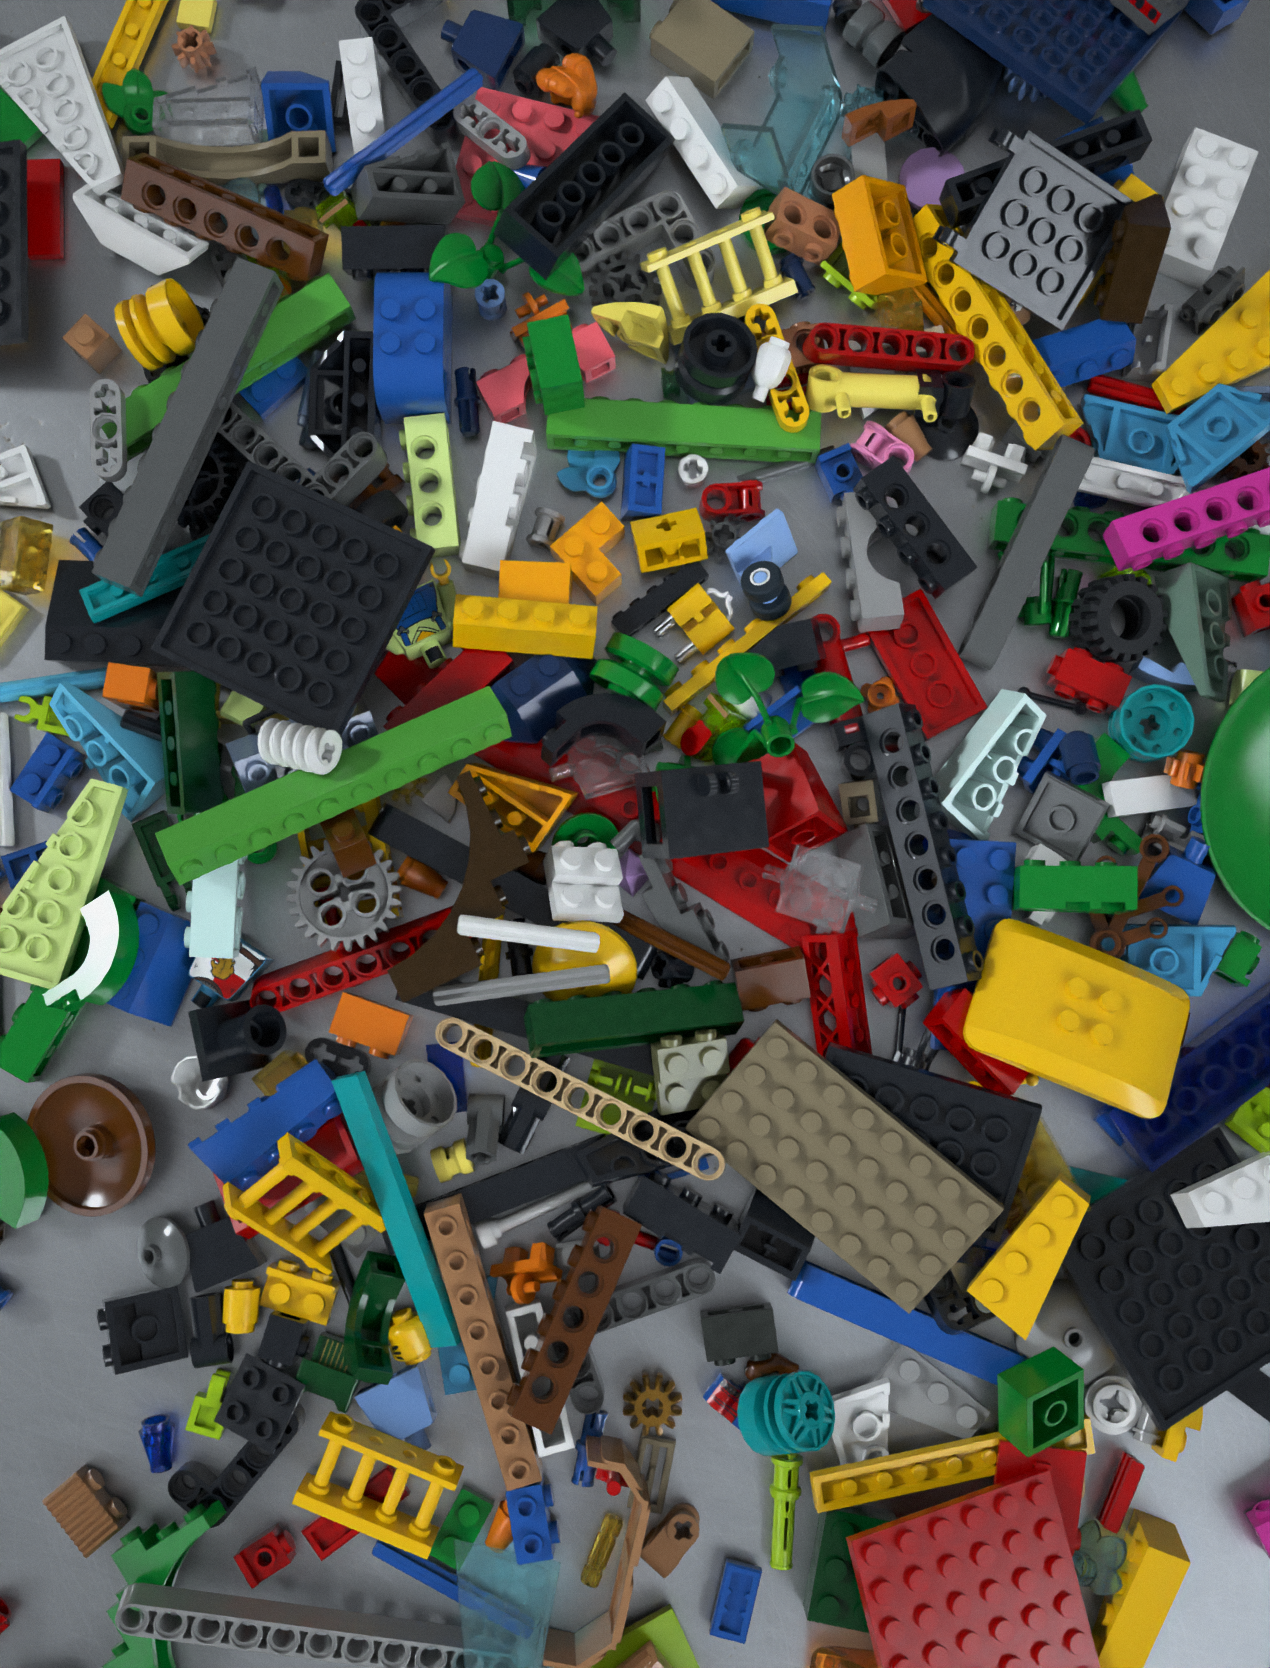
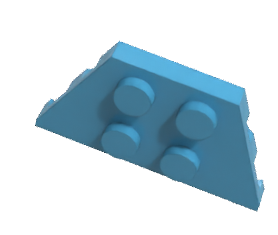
M1219 383L1167 424L1166 434L1185 487L1190 494L1270 431V402L1261 400V394L1250 391L1241 392L1235 387Z
M1083 395L1080 404L1091 439V445L1095 448L1094 457L1170 475L1174 474L1178 469V464L1168 440L1166 428L1167 424L1179 415L1166 414V412L1093 395Z
M1126 924L1123 932L1145 926L1146 924ZM1151 924L1150 931L1154 935H1159L1164 930L1163 924ZM1167 924L1168 933L1164 938H1149L1127 945L1124 954L1119 958L1179 986L1188 996L1201 997L1209 983V978L1223 958L1222 955L1231 938L1236 934V926ZM1106 938L1102 941L1105 951H1111L1115 947V942L1112 938Z

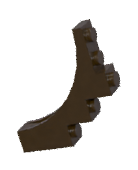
M470 770L456 777L466 805L470 831L469 861L463 886L450 914L436 933L413 955L387 970L402 1003L482 965L479 958L484 956L485 953L478 938H469V936L460 935L457 932L459 916L470 915L495 919L505 914L503 906L509 904L501 886L493 887L491 881L529 863L527 855L532 853L523 834L517 836L513 829L500 835L498 829L504 827L495 808L488 810L483 800V797L488 795L480 776L473 778Z

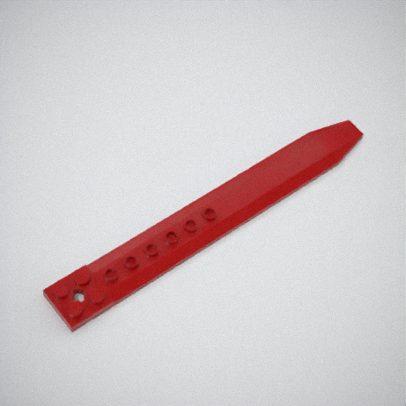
M388 651L374 674L406 705L413 698L411 694L417 686L425 681L429 683L438 675L436 672L438 667L429 668L423 656L409 661L404 654L395 655ZM583 740L576 743L551 767L541 759V741L537 744L501 741L473 754L494 768L578 792L579 794L567 810L573 816L586 812L601 814L615 825L618 833L631 820L639 819L634 775L636 772ZM652 792L655 822L661 827L659 803L656 792ZM634 841L628 847L637 855L642 854L641 842ZM761 848L671 859L673 864L671 872L675 878L790 948L799 946L803 956L801 936L817 934V926L813 924L816 918L822 920L824 917H827L830 920L829 926L832 928L830 933L844 928H856L857 937L859 935L850 901ZM814 942L816 956L824 963L828 957L826 942Z

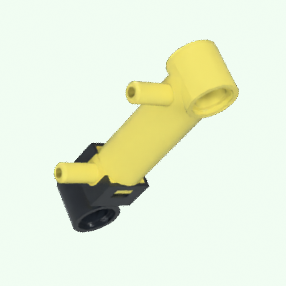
M821 364L815 365L809 370L805 398L810 410L826 413L837 409L838 416L843 419L851 415V407L913 410L914 417H923L926 422L930 423L938 418V414L953 419L966 417L969 414L976 380L972 375L963 371H948L941 378L940 370L916 369L915 375L842 372L832 365Z

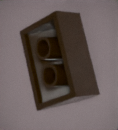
M1154 194L1125 206L1121 220L1115 221L1112 232L1114 246L1112 253H1107L1103 263L1104 281L1102 285H1097L1094 295V305L1099 308L1101 320L1142 324L1171 231V224L1162 194Z

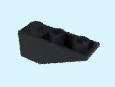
M817 617L777 626L749 651L761 654L770 660L775 671L774 678L784 676V668L797 666L798 672L817 668V660L826 658Z

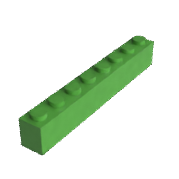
M329 272L322 277L312 278L303 289L295 294H287L278 300L235 394L356 320L351 305ZM185 362L179 366L167 368L158 379L150 384L138 386L129 397L125 398L127 462L149 449L152 443L153 430L158 423H161L167 410L168 397L177 389L181 380V370ZM108 405V406H107V413H112L111 410L109 409V405ZM112 422L105 423L101 427L108 439L112 438L117 432V425Z
M595 396L591 399L584 398V408L547 415L546 438L548 449L592 452L602 450L626 453L631 444L634 443L665 447V456L685 457L689 454H696L702 458L766 462L804 461L814 464L820 452L821 412L810 409L807 425L803 430L796 433L786 432L780 427L772 406L747 408L740 404L712 406L702 402L694 404H678L672 400L644 402L638 398H629L624 401L610 400L604 396ZM788 410L786 418L792 417L793 421L797 422L801 412L795 413L793 410Z

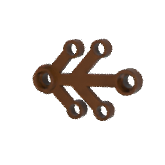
M1150 834L1143 838L1140 843L1139 850L1143 857L1138 866L1137 910L1114 914L1109 925L1104 914L1089 913L1095 929L1094 934L1090 938L1091 948L1119 959L1124 954L1127 945L1149 938L1162 939L1167 935L1168 925L1162 918L1158 917L1151 918L1145 926L1123 932L1129 918L1165 906L1175 908L1184 901L1183 891L1174 885L1167 886L1161 893L1139 900L1156 863L1163 862L1170 853V846L1161 835ZM1154 843L1160 844L1162 852L1158 856L1150 855L1148 852L1150 845ZM1108 855L1101 856L1096 861L1103 862L1105 860H1110L1114 863H1117L1113 857ZM1170 890H1176L1180 894L1179 900L1175 903H1170L1166 900V894ZM1154 922H1161L1164 926L1163 932L1159 935H1154L1150 931V926ZM1106 938H1112L1115 942V947L1111 951H1105L1102 948V941Z

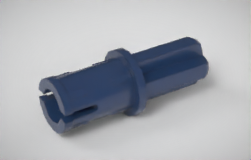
M460 367L454 371L457 390L454 404L458 407L460 432L463 436L469 437L477 435L480 431L478 406L481 404V399L477 396L476 370L471 368L469 374V367Z

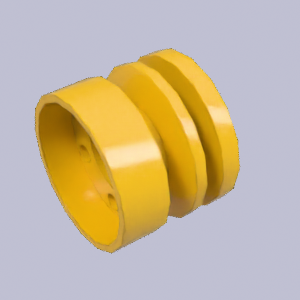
M167 278L147 288L145 296L143 294H135L130 299L117 303L114 309L118 330L127 348L134 358L149 371L157 370L163 367L164 364L174 362L177 354L186 356L194 352L196 337L205 328L195 303L187 291L172 278Z

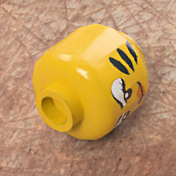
M410 1307L396 1311L391 1316L392 1320L390 1321L388 1344L394 1360L405 1362V1365H414L426 1360L431 1355L433 1348H430L426 1332L417 1311H412Z

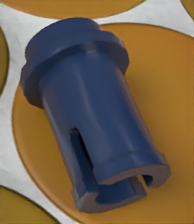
M792 253L779 262L781 267L779 272L781 275L785 274L786 277L794 279L798 293H795V297L797 300H800L809 295L808 291L813 293L816 288L803 266L804 259Z

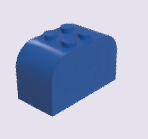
M377 272L375 276L373 381L376 404L385 424H404V417L444 413L447 423L452 424L453 294L450 284L429 281V272Z

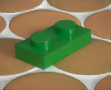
M463 1484L437 1533L429 1555L459 1571L495 1502Z

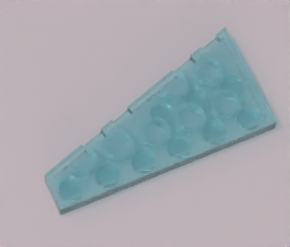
M455 1539L454 1551L464 1668H541L561 1562L545 1560L518 1565L515 1552Z

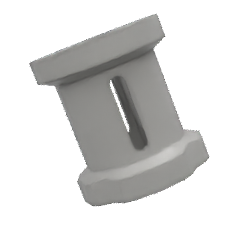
M537 507L535 510L537 518L532 533L527 535L526 541L534 547L551 551L550 545L554 543L559 525L564 523L565 517L552 509Z

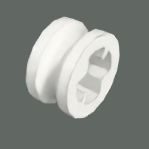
M689 454L683 457L679 462L677 471L680 483L690 489L698 488L704 484L708 475V465L705 459L696 454ZM694 464L697 465V471L702 472V474L699 475L697 473L696 478L691 479L688 478V472L683 471V469H689V465Z

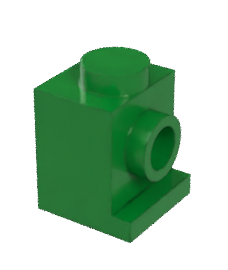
M1236 932L1222 955L1223 958L1216 970L1213 971V974L1234 987H1247L1250 980L1245 978L1246 974L1250 975L1260 961V958L1257 956L1262 948L1258 945L1260 940L1248 932Z

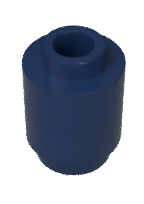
M1080 730L1066 734L1059 742L1066 776L1075 785H1086L1096 781L1100 776L1101 764L1093 735Z

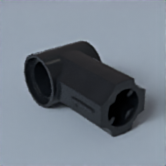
M222 1292L206 1293L189 1298L194 1335L190 1342V1355L194 1368L232 1363L234 1359V1342L232 1334L225 1331L226 1324L222 1323Z

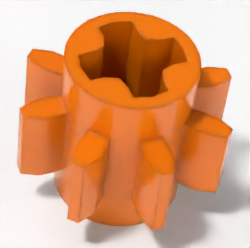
M1180 749L1177 752V756H1168L1163 772L1171 776L1170 784L1186 789H1197L1198 782L1202 783L1206 763L1203 762L1205 754Z

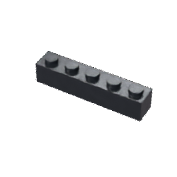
M699 561L681 565L678 572L675 574L671 572L663 578L664 582L658 587L653 585L646 591L647 595L642 599L639 597L634 599L629 604L630 607L627 610L617 612L612 617V628L615 632L631 637L666 612L670 605L697 583L702 585L706 582L709 574Z

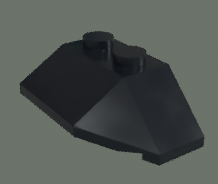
M343 331L337 337V340L310 368L308 436L330 459L353 435L359 432H369L380 444L381 414L376 404L374 392L372 331ZM373 449L366 451L362 458L370 455Z

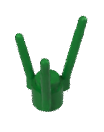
M999 551L997 554L999 562L1004 554L1002 551ZM1053 556L1049 557L1048 562L1044 560L1042 564L1039 596L1027 597L1026 604L1023 605L1017 617L1024 618V626L1052 623L1051 602L1055 572V558Z

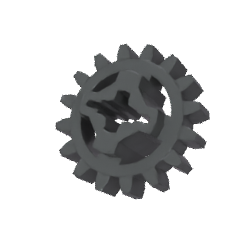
M627 252L622 253L621 260H617L611 254L609 255L610 264L606 265L600 261L598 263L599 273L592 272L591 274L593 285L589 286V296L593 297L591 299L592 308L609 303L603 291L606 292V296L612 298L613 303L640 302L660 305L658 295L662 294L661 284L657 283L659 282L656 271L648 273L641 269L639 264L640 254H636L633 260L628 259ZM639 276L645 281L648 289L645 288V284L639 282Z

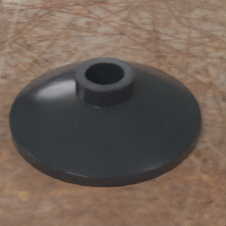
M971 406L969 414L959 419L947 418L938 414V418L934 422L929 423L923 417H915L928 444L932 447V450L926 456L935 460L951 461L962 457L979 433L978 418ZM942 420H950L953 423V427L945 428L942 425Z

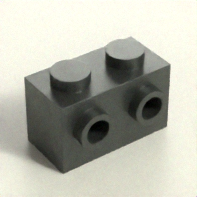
M770 1302L700 1312L707 1362L714 1361L715 1366H726L734 1364L736 1362L735 1358L749 1356L751 1361H762L770 1359L771 1353L779 1352L773 1308Z

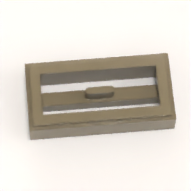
M641 1432L636 1455V1462L640 1472L642 1470L646 1444L653 1445L646 1478L649 1497H651L660 1447L667 1448L656 1504L651 1503L650 1512L662 1515L676 1439H665L658 1435L645 1436ZM631 1489L627 1501L628 1508L632 1507L634 1498Z

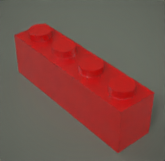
M461 648L463 651L454 660L448 658L438 667L436 671L438 675L429 683L425 681L415 688L411 694L413 698L404 707L399 705L387 715L386 720L388 722L383 727L386 730H390L487 686L491 687L516 668L513 659L503 651Z

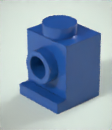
M849 443L819 455L814 466L831 503L839 499L843 501L844 493L854 492V487L863 477L851 452L852 448ZM845 469L848 476L840 477L837 471Z

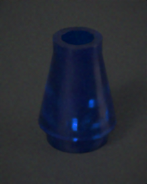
M167 1414L147 1417L141 1421L142 1428L138 1433L150 1464V1471L152 1473H163L173 1467L172 1452L175 1423L171 1422V1417Z

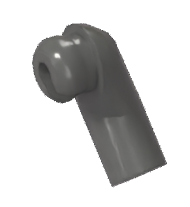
M639 819L631 820L610 841L619 852L623 853L634 841L641 842ZM655 822L657 842H660L662 839L661 827Z

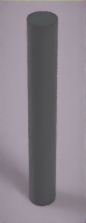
M831 445L820 449L819 455L835 449L834 446ZM804 461L779 462L739 475L737 480L738 482L746 480L764 482L814 466L815 464Z

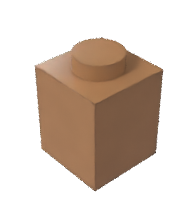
M86 313L62 337L75 354L99 375L122 351L114 339Z

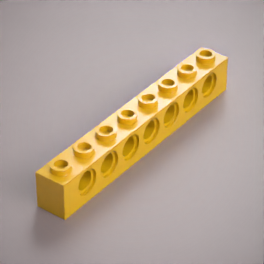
M925 204L914 216L913 221L927 281L932 284L939 295V302L942 307L949 311L955 321L958 333L967 336L974 344V359L983 366L988 374L990 385L1001 395L1007 405L1006 410L1008 414L1017 421L1022 429L1026 443L1035 451L1053 449L1056 441L1062 434L1069 437L1083 424V421L1004 296L951 263L949 259L954 251L932 239L939 225L949 228L950 225L941 205ZM960 227L952 229L959 235H964Z

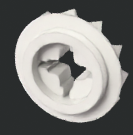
M1105 1374L1103 1378L1093 1381L1091 1387L1084 1393V1411L1090 1417L1091 1424L1103 1433L1111 1435L1125 1433L1133 1428L1140 1418L1142 1402L1130 1382L1121 1376ZM1113 1394H1116V1401L1125 1409L1112 1408L1111 1412L1107 1414L1108 1408L1100 1401V1398L1103 1400L1105 1398L1111 1399Z

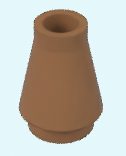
M905 410L884 427L890 434L912 448L916 462L920 461L932 450L914 415H909Z

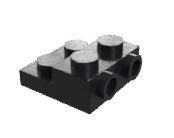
M177 1285L171 1288H159L141 1293L138 1291L103 1299V1308L96 1309L99 1330H107L109 1344L102 1345L105 1367L112 1366L115 1375L188 1358Z

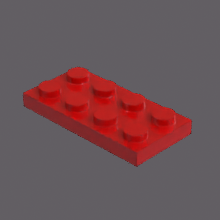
M920 588L902 598L904 618L900 629L865 633L869 634L871 645L890 679L893 681L902 701L905 704H915L916 709L920 712L923 720L921 729L926 742L986 710L988 707Z

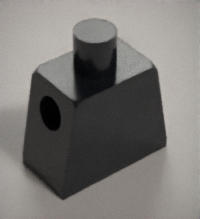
M557 0L536 19L538 38L563 57L572 53H580L589 60L594 57L605 67L616 56L617 50L609 43L613 37V22L599 0Z
M214 1200L194 1208L201 1228L185 1236L190 1249L189 1266L196 1293L255 1269L267 1262L254 1237L247 1239L236 1234L229 1216L221 1219Z

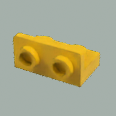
M279 1259V1263L275 1261L271 1263L266 1270L268 1276L259 1305L326 1326L329 1323L341 1285L340 1281L334 1280L332 1273L327 1276L318 1269H313L312 1273L299 1269L300 1264L292 1260Z

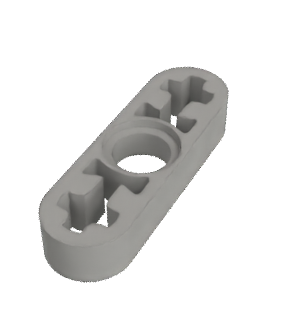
M465 99L454 108L453 116L460 132L498 162L513 170L522 168L529 162L531 152L526 138L476 99ZM475 116H476V118H477V120H478L477 125H476L475 120L472 119V118L475 117ZM489 130H500L496 137L492 139L484 138L485 133ZM507 143H508L509 148L512 149V150L509 151V152H508L507 147H506V144H507Z
M101 379L96 381L89 391L91 467L102 480L117 482L127 472L126 399L124 392L114 381ZM108 390L115 396L110 397L108 400L109 409L112 413H107V406L100 398L105 397ZM105 423H115L117 425L116 434L110 439L101 438L100 428ZM104 448L110 449V456L117 463L116 465H111L110 471H107L102 466V464L108 463V452Z

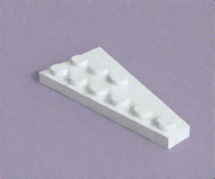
M63 16L0 49V85L93 191L99 196L122 184L125 171L73 26L67 17Z

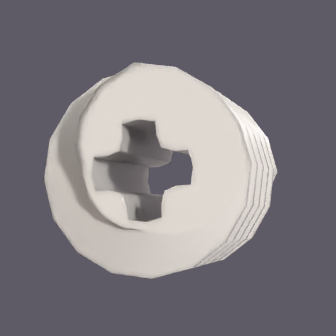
M270 718L264 722L259 731L258 749L262 759L269 764L324 775L336 767L342 753V739L335 730L315 728L311 725L303 726L301 723H291L290 721Z

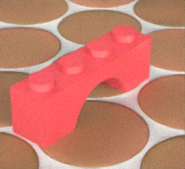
M597 321L590 325L586 323L581 324L572 330L581 376L585 383L616 369L615 355ZM525 354L515 357L510 362V365L500 370L491 369L485 372L480 377V380L476 381L478 393L493 421L506 424L527 413L526 399L532 387Z

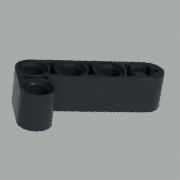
M300 1403L297 1404L291 1417L292 1420L287 1425L274 1454L270 1453L269 1456H262L256 1451L255 1444L248 1441L219 1477L198 1461L187 1462L171 1476L168 1482L170 1497L187 1513L203 1503L205 1508L208 1507L209 1499L219 1500L226 1513L211 1528L222 1524L301 1429L306 1417ZM239 1470L243 1472L247 1479L246 1484L236 1483L232 1477V1471ZM182 1475H188L193 1478L196 1485L195 1489H188L183 1485Z

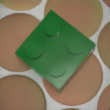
M569 315L528 322L529 336L522 338L536 405L543 404L545 415L584 408L583 380Z
M1054 1346L997 1374L999 1433L1026 1457H1030L1084 1428V1369Z

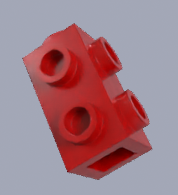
M1077 647L1066 649L1060 656L1055 654L1046 673L1051 675L1047 686L1054 688L1056 695L1068 700L1076 698L1085 702L1087 709L1098 714L1111 713L1119 708L1132 679V676L1123 673L1124 668L1112 662L1101 663L1093 659V655L1090 652Z

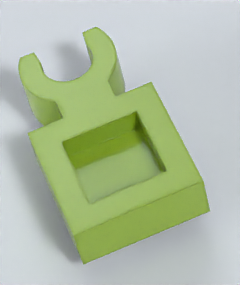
M28 696L19 697L20 702L30 705V712L25 716L15 714L14 718L25 724H32L38 720L37 730L69 737L49 705L52 697L44 696L42 705Z

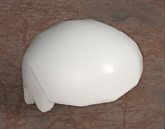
M195 1055L187 1056L177 1063L171 1076V1082L178 1088L179 1101L194 1110H207L214 1108L225 1098L228 1076L202 1082L198 1058Z

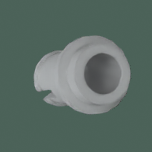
M1142 1404V1411L1137 1426L1132 1428V1431H1135L1133 1439L1155 1446L1156 1440H1160L1161 1436L1158 1435L1159 1430Z

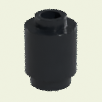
M546 43L534 46L513 70L514 84L517 89L525 95L537 96L542 89L537 85L536 75L543 68H551V66H558L560 64V57L557 52Z

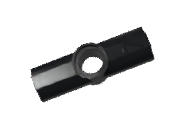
M565 1055L537 1058L565 1072L571 1058ZM546 1073L540 1079V1088L543 1092H550L556 1087L557 1078L555 1074ZM520 1087L511 1104L513 1108L499 1134L498 1142L515 1152L524 1154L539 1122H543L552 1103Z

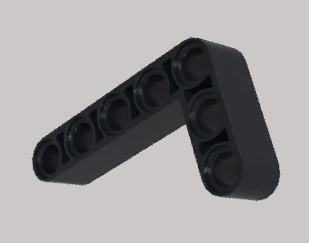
M359 0L355 6V15L363 38H373L378 61L413 112L426 102L420 101L421 97L429 96L432 98L441 89L401 29L438 7L443 0ZM398 1H405L401 4H395ZM370 18H377L373 21H367ZM388 44H395L390 48H385ZM413 70L409 74H402L403 71ZM454 109L425 129L432 142L437 146L445 142H449L450 146H452L459 137V128L453 116ZM442 122L449 123L446 127L443 128L436 127L439 123Z

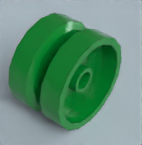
M614 632L604 648L610 659H598L589 677L609 693L636 699L656 711L664 697L657 686H670L679 671L678 667L665 655L644 642L629 635Z

